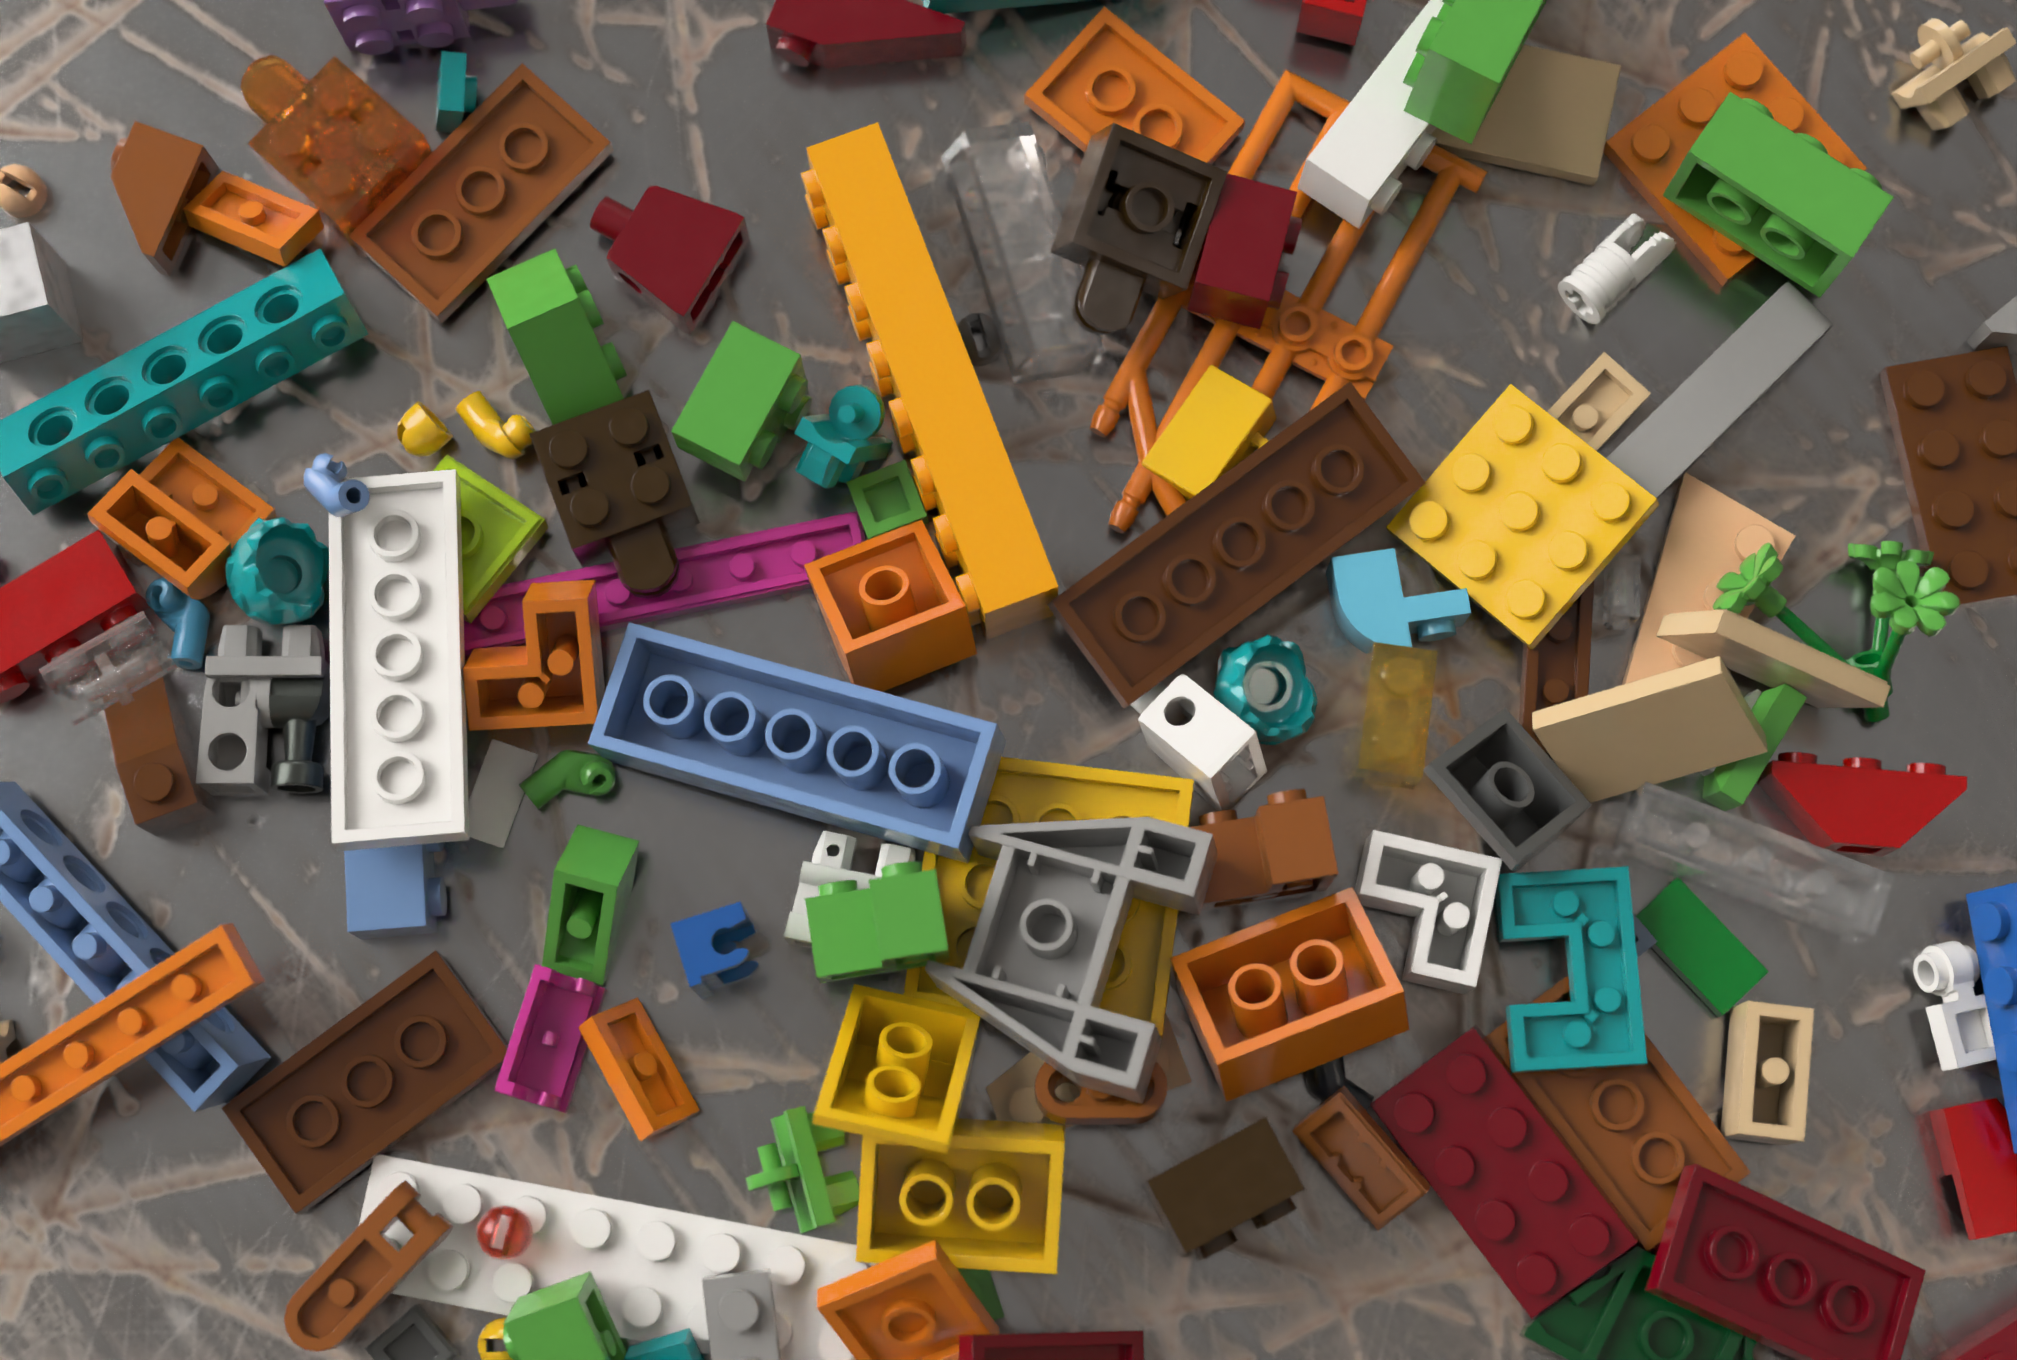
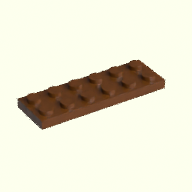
M1349 382L1054 598L1047 606L1125 709L1426 484V482L1352 383Z

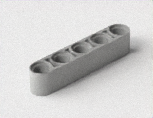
M1789 281L1786 282L1606 459L1658 500L1832 328L1834 323Z

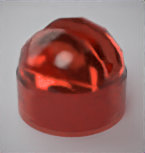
M497 1206L490 1209L482 1216L477 1227V1240L481 1249L495 1259L509 1260L520 1256L529 1247L533 1236V1228L528 1216L520 1209L511 1206ZM501 1215L511 1217L501 1250L492 1246Z

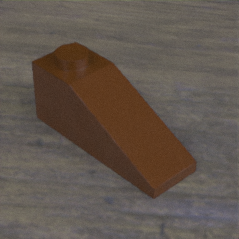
M152 637L95 658L94 662L114 761L135 825L154 836H159L217 814L210 794L196 784L198 757L158 639Z

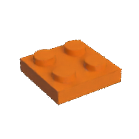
M933 1240L817 1289V1309L856 1360H959L958 1335L1000 1334L999 1326L937 1240Z

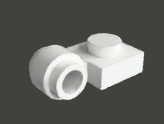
M1949 941L1926 947L1916 957L1913 964V973L1918 986L1923 991L1936 996H1942L1943 999L1942 1004L1925 1007L1942 1071L1996 1060L1985 995L1975 996L1973 986H1975V982L1980 976L1976 952L1971 947L1962 945L1957 941Z

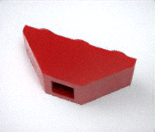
M1804 752L1779 753L1778 761L1772 760L1769 762L1757 780V784L1819 852L1883 857L1902 847L1967 790V776L1946 775V766L1941 764L1911 763L1906 765V771L1882 769V761L1878 759L1853 757L1843 759L1842 766L1817 764V755Z

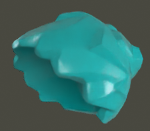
M285 517L267 521L258 518L249 527L248 531L241 536L226 559L227 586L235 603L253 620L272 626L303 622L311 618L323 605L325 597L323 584L326 581L329 570L328 547L317 541L315 533L308 523H292Z
M1266 635L1255 641H1245L1238 647H1227L1222 650L1218 660L1217 678L1213 691L1214 698L1256 731L1259 744L1276 745L1294 739L1308 731L1316 720L1314 714L1318 699L1314 686L1306 677L1304 657L1299 645L1289 641L1283 642L1277 636Z

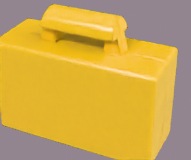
M1210 365L1142 461V466L1176 488L1188 501L1251 455L1255 449H1259L1268 442V439L1264 438V436L1277 419L1272 399L1219 368Z

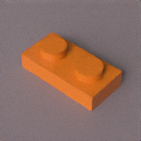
M224 170L183 208L190 227L283 267H286L324 229L319 210Z
M638 997L593 1015L578 1026L640 1141L676 1126L700 1111Z

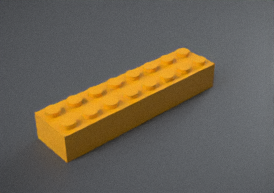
M878 122L806 147L810 170L800 174L807 193L805 194V199L816 229H822L828 248L826 254L837 284L841 285L849 282V285L844 286V290L849 302V306H847L857 337L859 341L868 338L872 341L867 343L866 347L871 360L869 366L881 398L891 394L893 396V400L888 401V405L893 417L890 420L897 442L903 454L912 451L915 453L916 458L910 459L914 472L912 478L925 512L936 508L938 516L933 518L937 532L934 533L946 568L949 569L958 565L961 575L955 577L959 589L958 592L966 605L970 625L974 626L980 623L985 639L989 640L1054 616L1047 604L1058 596L1059 586Z

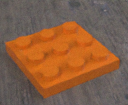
M1745 32L1605 142L1603 151L1722 287L1755 262L1758 257L1662 195L1688 151L1730 91L1741 99L1749 98L1763 104L1772 113L1775 121L1794 133H1804L1814 137L1825 146L1828 155L1848 168H1858L1864 171L1867 169L1861 160Z

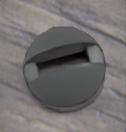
M972 313L959 321L957 327L972 365L985 366L995 361L1003 348V332L999 323L993 317L984 313ZM981 325L988 348L977 351L971 326Z

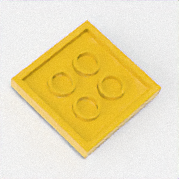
M1510 384L1425 481L1426 484L1419 488L1386 528L1391 535L1457 589L1467 588L1469 599L1533 650L1656 510L1659 503L1656 497Z

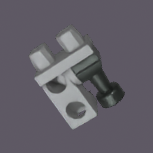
M250 625L223 626L218 656H206L205 676L207 681L203 697L196 784L211 796L269 795L270 770L266 768L267 728H284L285 760L278 761L272 765L270 788L279 792L299 794L317 793L323 790V767L311 760L316 726L321 725L330 716V665L325 660L322 632L316 626L288 625L283 627L282 656H261L263 632L258 627Z

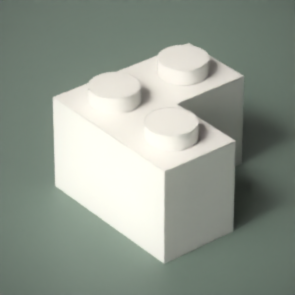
M1377 830L1371 832L1364 843L1354 891L1363 906L1415 917L1402 977L1403 981L1464 995L1476 988L1502 859Z

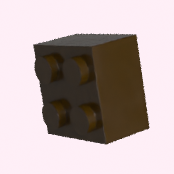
M1266 1117L1147 1180L1142 1185L1178 1255L1181 1256L1193 1250L1198 1261L1204 1260L1237 1242L1238 1240L1232 1229L1251 1219L1256 1229H1259L1296 1210L1297 1208L1291 1197L1305 1190Z

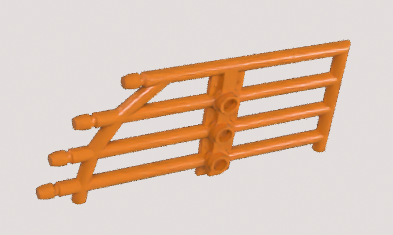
M1285 69L1230 167L1228 174L1252 180L1294 102L1328 118L1306 157L1307 159L1350 104V101ZM1434 145L1421 166L1437 173V176L1356 325L1322 308L1375 212L1374 210L1359 229L1342 219L1302 295L1298 297L1285 290L1280 309L1267 307L1260 329L1192 312L1213 323L1214 326L1157 428L1146 370L1181 307L1186 310L1188 308L1206 240L1205 236L1187 290L1165 299H1157L1103 397L1104 403L1098 406L1092 417L1090 430L1096 435L1106 438L1116 427L1120 419V411L1125 410L1128 405L1138 457V464L1122 492V500L1117 501L1111 512L1108 525L1113 530L1124 534L1134 524L1139 515L1138 508L1145 504L1151 491L1154 492L1166 515H1169L1187 502L1184 495L1176 488L1143 467L1142 461L1209 366L1220 367L1236 336L1270 352L1251 387L1272 400L1293 364L1325 381L1310 410L1349 382L1352 383L1365 401L1394 345L1378 338L1379 333L1459 185L1477 193L1488 171ZM1306 159L1289 190L1297 192L1291 216L1299 218L1302 217L1312 199L1297 188Z

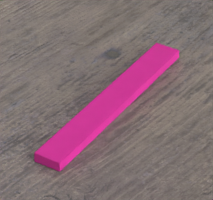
M854 511L676 548L674 550L680 566L678 581L670 591L655 598L647 599L630 593L619 579L613 562L503 584L471 624L464 620L465 660L469 658L473 648L526 646L522 600L531 583L596 580L600 632L627 627L629 622L638 625L810 589L812 587L804 565L866 541L858 512Z

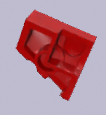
M1997 1098L1929 1111L1944 1175L1953 1176L1968 1239L1977 1240L2016 1232L2017 1154H2014L2007 1112Z

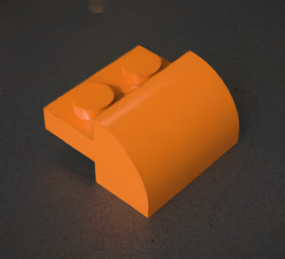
M179 437L174 439L140 474L131 469L87 513L90 522L194 600L204 599L227 584L226 559L241 536L248 531L249 527L258 518L266 521L276 518L275 508Z

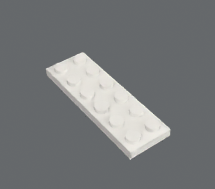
M456 469L345 478L340 483L348 480H358L364 483L369 490L370 499L364 509L353 514L335 517L329 513L332 844L337 851L469 840L466 697L463 677L465 649L460 478Z

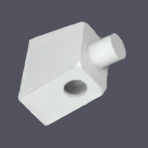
M1184 674L1177 676L1168 687L1161 681L1130 704L1141 714L1138 721L1147 745L1181 778L1194 779V790L1217 811L1230 810L1267 772L1256 731Z

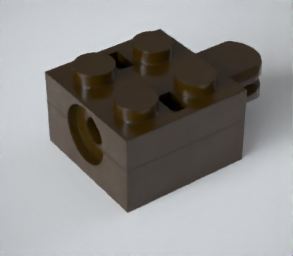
M1115 123L1091 136L1050 251L1052 254L1085 267L1072 302V315L1083 329L1089 333L1099 335L1124 329L1133 320L1142 291L1160 299H1165L1187 290L1225 182L1227 171Z
M650 390L530 433L529 435L571 549L581 566L583 567L611 556L623 586L634 596L648 599L660 597L670 591L678 581L680 566L669 535L697 525L700 522ZM658 447L662 459L657 460L653 448ZM564 481L567 482L570 493H568Z

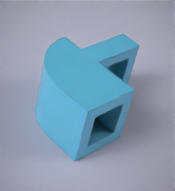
M1395 548L1332 557L1326 569L1332 611L1340 631L1356 648L1379 659L1405 660L1412 649L1410 634L1418 633L1419 641H1435L1449 638L1457 634L1456 627L1463 626L1471 614L1467 588L1403 597Z

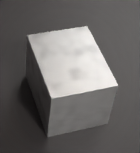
M29 222L0 229V363L83 342L65 261Z

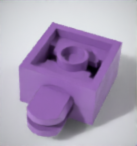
M324 0V4L349 51L379 55L387 53L394 46L419 43L425 47L435 48L450 45L457 38L471 37L468 10L508 6L515 4L518 0Z

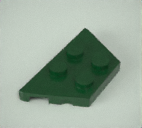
M1638 1246L1628 1249L1523 1327L1519 1335L1564 1360H1754V1346L1757 1343L1753 1339L1645 1291L1656 1256Z

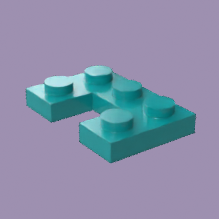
M1629 867L1499 874L1495 895L1500 942L1565 938L1571 1000L1567 1002L1517 1004L1505 1007L1511 1073L1640 1066L1647 1064Z

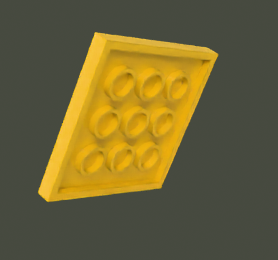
M1001 757L980 825L1151 817L1189 827L1194 779ZM973 847L969 863L924 851L922 871L936 869L950 963H945V965L962 970L998 861L980 856L975 847ZM1132 898L1099 1008L1156 1025L1161 1039H1163L1172 969L1170 958L1173 957L1179 910ZM925 967L907 969L903 995L967 1008L939 989L926 972Z

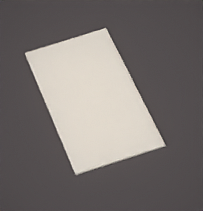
M492 739L468 801L469 837L504 848L524 795L519 784L532 774L539 754Z

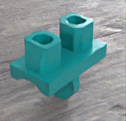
M864 385L846 386L839 390L832 398L829 413L802 417L794 434L806 440L808 444L795 471L821 487L828 489L835 487L837 481L846 483L858 478L865 462L886 458L893 441L885 436L872 437L882 427L885 418L884 403L880 395L872 388Z

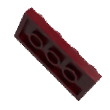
M1474 1025L1370 1104L1531 1319L1638 1242V1235L1514 1073H1511V1069L1477 1025Z
M1692 1164L1683 1168L1645 1291L1796 1360H1901L1926 1270L1703 1166Z

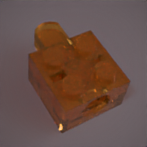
M274 55L257 59L248 66L243 74L240 87L244 99L250 109L266 123L247 143L267 173L301 203L319 210L322 222L353 248L354 244L349 235L433 152L425 135L336 56L310 81L285 59ZM302 175L307 178L305 181L300 179Z

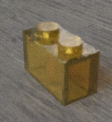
M1378 642L1372 644L1365 657L1350 781L1413 790L1423 778L1438 651Z

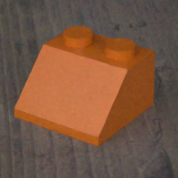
M922 519L804 565L834 646L851 684L883 692L978 654L966 605Z

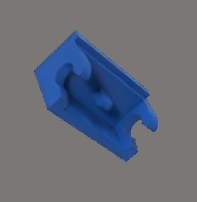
M741 901L670 923L689 987L702 1000L715 996L713 989L747 979L759 968L757 961H745L749 956V950L747 948H738L735 944L742 943L756 934L752 917Z

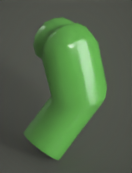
M563 750L522 781L519 787L539 810L563 790L594 796L605 795L614 787L616 774L612 762L599 754Z

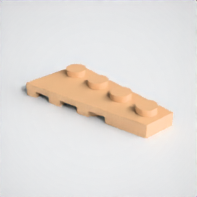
M1685 472L1678 484L1674 498L1676 501L1669 525L1665 530L1659 551L1661 554L1652 585L1648 590L1643 608L1644 614L1637 639L1631 650L1622 685L1707 660L1702 656L1657 637L1656 635L1663 616L1671 613L1714 610V602L1724 593L1716 586L1726 573L1735 572L1739 575L1741 573L1739 571L1741 563L1753 553L1757 555L1760 547L1765 543H1771L1778 553L1777 558L1781 562L1795 535ZM1755 605L1745 606L1738 615L1748 619Z

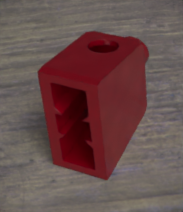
M651 185L646 189L634 210L609 196L604 197L596 207L590 221V229L614 241L606 257L612 274L676 327L689 335L693 332L749 239L745 218L740 214L657 185Z

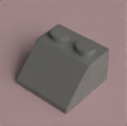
M1506 708L1434 759L1423 769L1503 862L1515 872L1553 843L1592 806Z

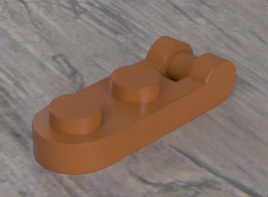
M407 1180L399 1184L293 1294L286 1305L284 1315L286 1332L293 1343L304 1350L315 1352L334 1349L344 1343L419 1263L445 1240L454 1226L440 1213L433 1216L420 1204L418 1199L421 1194ZM398 1220L414 1235L401 1249L384 1234Z

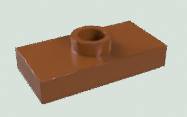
M1345 1086L1341 1087L1296 1123L1292 1130L1378 1231L1429 1191L1431 1185Z

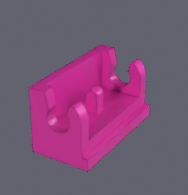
M535 964L494 1091L567 1114L588 1050V1045L578 1026L600 1012L607 989L599 987L589 980L566 976L551 968Z

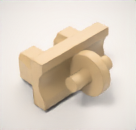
M1932 18L1918 28L1917 36L1921 47L1910 54V60L1918 69H1922L1930 62L1933 65L1891 94L1900 109L1916 106L1920 115L1932 130L1951 127L1970 112L1956 87L1957 84L1967 78L1978 99H1985L2000 93L2016 82L2015 75L2004 52L2017 44L2007 27L2002 28L1991 37L1984 33L1976 34L1961 45L1960 42L1970 36V29L1964 21L1959 20L1951 27H1948L1941 20Z

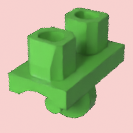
M805 1106L786 1110L783 1112V1115L770 1119L776 1143L757 1148L763 1172L746 1178L749 1192L768 1188L774 1212L790 1207L794 1208L800 1234L836 1222V1216L859 1205V1186L852 1170L824 1177L818 1157L820 1152L845 1145L844 1131L812 1124L814 1112L807 1113Z

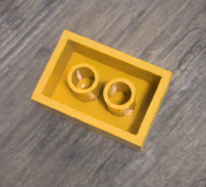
M958 1118L947 1154L862 1135L856 1262L881 1263L933 1240H937L956 1268L1057 1274L1065 1125Z

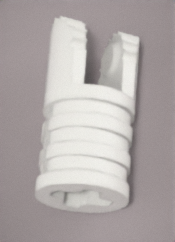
M1632 213L1595 248L1594 252L1584 259L1582 264H1579L1571 272L1570 276H1566L1558 284V290L1562 299L1581 319L1591 324H1598L1606 316V313L1610 312L1617 305L1618 301H1621L1629 294L1630 289H1634L1673 251L1676 244L1674 239L1659 231L1658 234L1655 233L1654 236L1650 237L1647 242L1645 241L1630 255L1631 248L1635 247L1636 243L1640 241L1646 229L1644 227L1646 224L1645 220Z

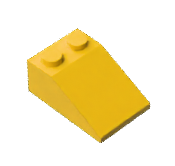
M854 984L815 1108L812 1124L947 1154L961 1112L972 1068L981 1017L967 1008Z

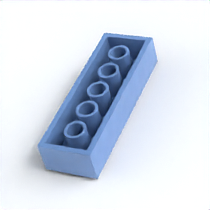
M630 622L628 623L588 741V745L599 755L616 764L965 863H969L974 847L968 835L971 826L981 824L1006 744V740L997 723Z

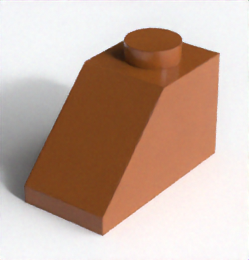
M134 121L128 137L121 138L114 148L110 163L112 171L110 178L143 255L158 273L170 277L192 228L188 224L183 208L214 179L219 167L204 145Z

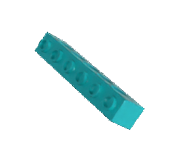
M320 248L1 419V474L34 516L367 336L369 333L344 286Z

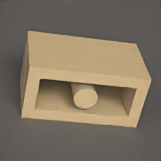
M1746 1001L1730 1008L1721 1133L1725 1138L1785 1146L1804 1142L1814 1018L1813 1008Z

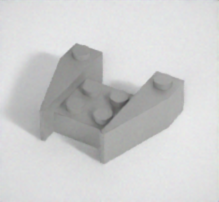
M1151 817L971 826L968 835L978 854L998 861L963 970L928 960L925 967L926 972L939 989L1079 1086L1143 1104L1162 1042L1157 1027L1153 1023L1100 1009L1099 1005L1132 898L1200 916L1218 856L1213 834Z

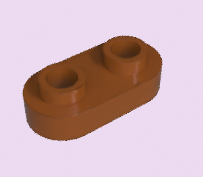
M1046 1062L1039 1069L1035 1080V1100L1040 1111L1048 1119L1066 1125H1137L1146 1123L1160 1113L1168 1090L1165 1072L1157 1062H1155L1143 1104L1079 1086ZM1071 1083L1079 1089L1080 1095L1074 1101L1065 1102L1056 1096V1088L1061 1084Z

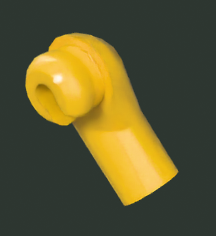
M481 391L473 392L456 406L455 410L475 437L490 451L510 459H516L526 454L524 448L533 444L529 434L536 430L524 416L517 414L512 415L504 423Z

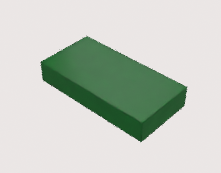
M1679 877L1673 879L1635 915L1658 941L1652 946L1654 951L1717 1017L1723 1016L1769 972Z

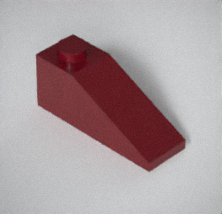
M776 0L766 22L770 48L775 49V53L783 60L802 67L808 66L809 63L824 68H838L959 57L963 55L967 46L965 21L907 0Z

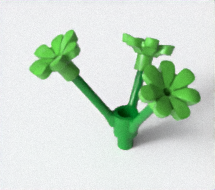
M1881 541V549L1873 545L1848 543V557L1862 561L1871 571L1875 572L1873 574V593L1870 601V610L1875 616V625L1871 649L1857 653L1845 660L1785 606L1787 599L1771 586L1772 581L1781 574L1783 564L1777 558L1778 553L1771 543H1765L1760 547L1757 555L1753 553L1741 563L1739 567L1741 573L1739 575L1735 572H1728L1719 580L1716 587L1724 593L1716 599L1713 609H1727L1739 614L1745 606L1754 604L1768 618L1776 616L1809 647L1887 681V684L1891 686L1887 696L1889 697L1893 693L1891 681L1892 668L1906 635L1911 634L1916 626L1927 636L1937 635L1946 625L1943 616L1953 615L1960 605V600L1953 593L1941 592L1950 579L1943 569L1933 567L1925 573L1924 577L1919 576V567L1930 566L1934 552L1914 549L1902 552L1903 543L1897 541ZM1889 625H1890L1892 631H1891V634H1890V636H1889V638H1888ZM1888 698L1884 707L1863 708L1865 720L1877 722L1887 719L1890 716Z

